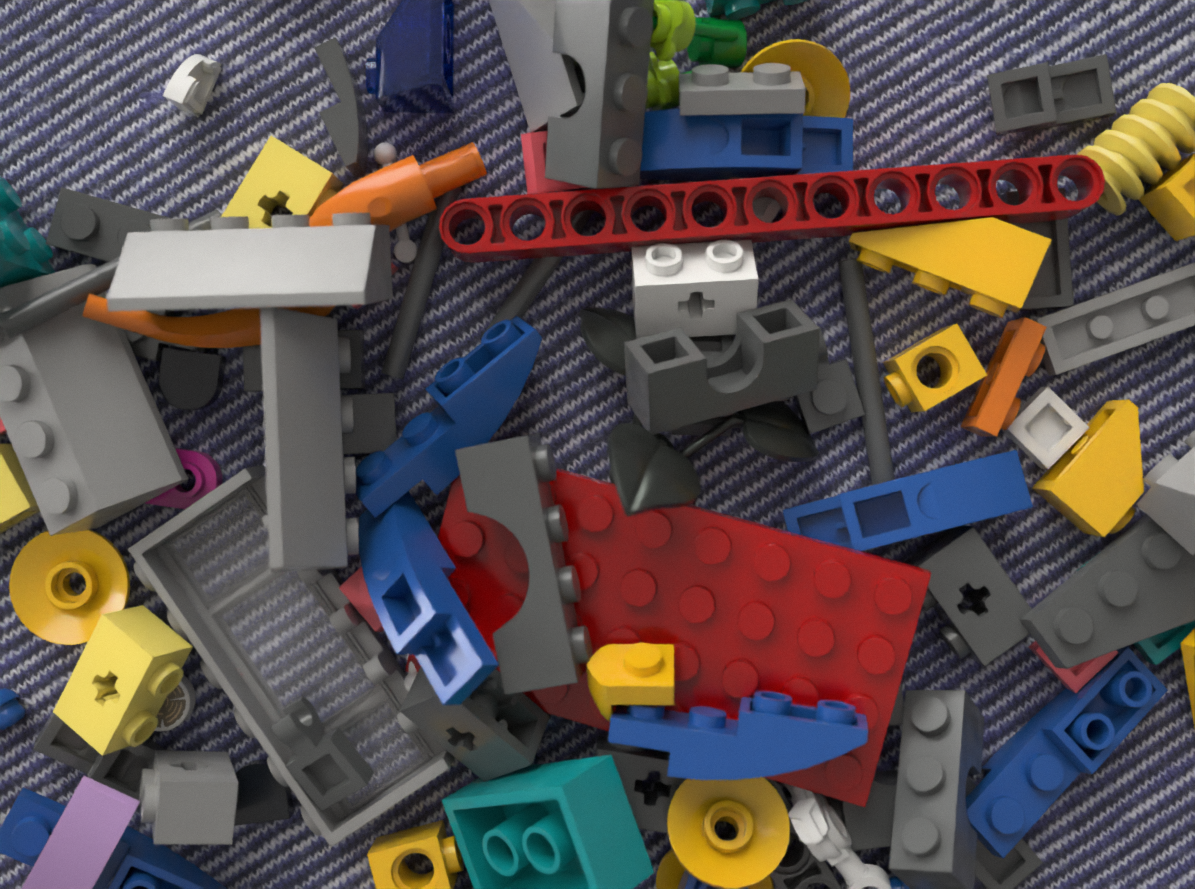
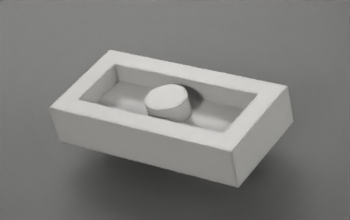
M759 64L754 67L753 72L729 73V68L722 65H699L692 68L691 74H679L680 116L804 113L806 88L800 71H791V67L785 64Z

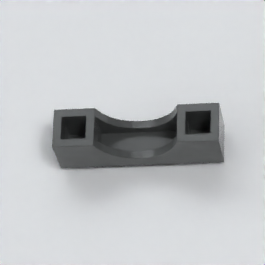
M535 433L455 450L467 511L488 516L507 527L520 542L528 561L529 588L525 601L516 616L493 633L505 695L578 683L587 670L586 663L593 656L587 626H578L574 603L580 602L581 599L580 584L574 565L566 566L561 542L568 541V524L562 505L554 506L549 481L556 480V464L550 445H542L540 434Z

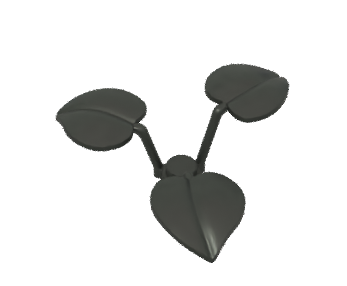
M607 308L581 309L578 313L581 317L580 329L589 350L603 365L626 376L624 342L636 339L634 317ZM773 401L737 411L738 414L728 416L679 452L674 449L667 437L661 433L653 435L643 428V424L636 414H634L632 423L615 426L607 441L611 468L609 479L616 486L626 516L636 515L653 509L680 508L693 503L700 494L701 483L695 468L688 458L729 429L743 428L745 439L754 449L766 456L781 461H812L818 456L819 451L815 447V443L802 421L782 401Z

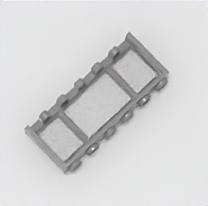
M264 465L243 469L128 548V551L136 561L133 567L139 580L146 588L158 593L169 609L167 618L173 630L183 639L190 640L202 658L200 665L207 680L215 688L223 689L235 706L234 716L239 727L247 736L257 738L269 756L267 764L274 778L282 786H289L302 805L300 810L304 822L315 835H323L330 847L450 768L455 757L400 712L408 695V691L404 686L406 673L378 632L373 630L338 588L344 582L336 570L270 571L266 467ZM302 696L308 699L316 709L323 734L339 727L374 771L369 783L365 787L323 811L320 810L285 767L294 752L280 741L272 728L276 721L286 716L283 709Z

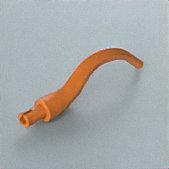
M473 142L418 165L414 155H411L352 182L322 203L309 218L310 227L333 226L332 214L370 213L371 225H389V230L392 231L411 220L436 210L434 198L486 176L487 171ZM89 293L82 317L157 340L185 346L235 348L261 344L260 307L234 308L202 316L173 317L145 310L108 311L106 298ZM336 305L275 308L325 317Z

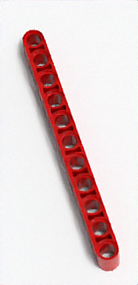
M1074 154L468 198L454 201L445 208L440 217L439 231L442 240L455 257L464 262L479 263L632 252V246H649L659 243L684 244L715 242L718 240H751L752 243L840 237L851 236L852 233L990 217L1007 223L1048 222L1071 218L1098 201L1104 191L1105 178L1101 167L1095 160L1084 155ZM1058 176H1066L1076 184L1078 190L1076 201L1066 199L1059 192L1057 186ZM998 180L1008 181L1015 186L1019 193V202L1016 206L1008 205L999 198L996 191ZM936 185H949L955 189L960 199L957 210L946 209L940 205L935 195ZM883 188L893 191L899 197L901 204L900 212L897 214H886L881 211L874 200L875 190ZM820 193H830L835 196L841 204V216L829 219L819 215L814 208V196ZM758 198H772L781 206L783 217L778 222L765 223L754 214L752 203ZM700 202H713L722 210L724 221L712 228L703 227L693 218L692 208ZM646 205L654 206L662 212L665 222L656 231H642L632 222L631 216L634 211ZM594 210L603 216L606 223L598 234L582 236L572 228V221L575 216L581 211ZM534 214L545 221V229L542 234L530 241L515 237L513 227L516 221L523 215ZM473 218L482 221L485 224V230L479 241L471 245H462L455 241V229L463 220Z

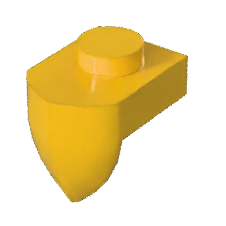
M608 644L594 653L587 663V682L598 710L607 721L610 722L614 712V705H674V644Z

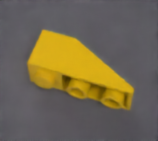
M990 217L852 233L849 244L851 249L860 252L856 261L865 266L887 274L890 273L893 265L915 273L912 283L921 288L946 296L949 287L972 296L968 304L969 306L987 314L1003 318L1006 309L1014 313H1018L1021 310L1052 239Z

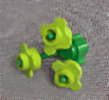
M654 0L653 30L650 46L656 51V55L652 51L649 55L645 109L652 107V111L679 106V74H691L692 70L684 73L679 72L672 60L675 52H681L687 48L689 59L692 62H698L700 65L715 64L728 68H739L744 62L747 51V33L741 20L695 17L694 10L688 2L680 0Z

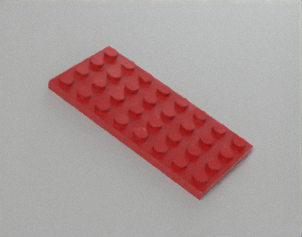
M556 468V480L549 481L554 506L562 505L565 511L569 538L568 541L561 543L566 566L574 565L578 574L581 599L580 602L574 603L578 626L586 625L588 628L593 655L601 647L608 644H674V705H665L664 710L689 713L691 707H712L726 712V719L738 720L742 697L754 698L755 692L771 691L792 697V704L817 707L818 701L834 700L855 706V713L866 715L868 725L867 743L820 764L764 778L866 807L930 581V570L690 504L680 508L653 509L636 515L626 516L615 484ZM459 475L451 483L438 539L456 567L447 579L498 662L493 633L515 617L525 601L529 588L528 561L520 542L507 527L488 516L467 511L463 486ZM409 655L405 671L409 672V663L412 662L418 672L421 667L415 655ZM587 670L578 683L523 692L548 714L609 731L610 722L600 713L591 696L587 682Z

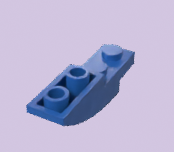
M680 109L645 111L640 179L702 182L729 180L731 177L757 178L853 171V118L803 116V113L680 116Z
M517 315L511 320H502L491 326L482 336L481 344L465 357L455 358L442 366L435 375V381L425 388L438 407L430 413H422L413 418L405 426L399 439L384 451L373 452L360 462L356 468L355 494L375 518L422 479L437 496L460 475L455 450L488 443L518 399L533 367L542 341V337L534 327Z
M1017 450L841 493L837 496L782 511L788 532L864 551L1032 508L1033 505Z
M408 491L376 518L368 509L359 517V556L363 575L377 615L396 654L415 655L442 704L460 705L499 664L447 579L456 569L455 565Z
M1129 647L1118 649V654L1077 693L1066 688L1019 729L982 767L987 775L965 798L969 823L977 833L978 840L992 855L1005 858L1080 773L1094 774L1168 691Z
M758 691L755 692L754 698L742 697L738 720L726 719V712L712 707H691L689 713L664 710L665 705H617L610 718L608 742L669 751L668 777L698 780H740L779 775L805 769L837 758L867 743L868 725L866 715L855 713L856 707L845 702L821 700L818 701L817 707L792 704V697L782 693Z
M23 787L0 827V853L33 867L66 806ZM128 825L93 889H227L190 861L162 844H154L153 839Z

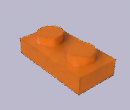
M1026 317L1007 323L985 371L987 376L982 378L960 426L961 428L979 436H998L1000 429L1005 431L1010 427L1020 408L1021 399L1015 396L1024 376L1030 377L1036 371L1044 356L1045 345L1040 343L1047 328L1046 326Z

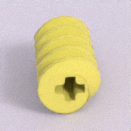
M1160 83L1149 91L1147 99H1142L1131 107L1129 115L1124 114L1113 122L1111 130H1105L1095 138L1093 146L1088 145L1077 153V155H1084L1095 160L1103 171L1105 178L1104 191L1099 200L1096 201L1100 206L1116 216L1123 214L1126 211V203L1120 193L1133 200L1140 199L1144 196L1145 191L1141 180L1151 185L1158 184L1163 177L1159 165L1170 170L1174 169L1181 162L1179 151L1186 154L1195 152V97L1182 87L1171 83Z

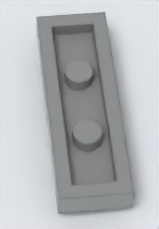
M1195 262L1034 319L1033 321L1047 327L1040 343L1045 345V353L1042 359L1048 375L1052 376L1194 326Z

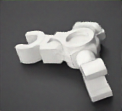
M785 784L792 796L791 801L794 805L788 815L797 835L807 845L816 859L820 862L827 860L831 866L834 865L844 877L845 889H863L867 886H873L877 889H891L889 876L885 870L877 865L862 863L852 850L850 834L839 815L828 804L825 795Z

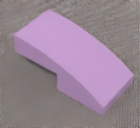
M83 776L21 889H93L140 801Z

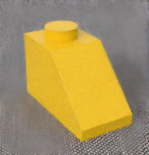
M1129 399L1107 401L1088 422L1087 425L1090 428L1032 487L1033 490L1085 534L1105 537L1108 533L1114 534L1121 530L1135 514L1136 509L1132 505L1144 493L1138 407Z

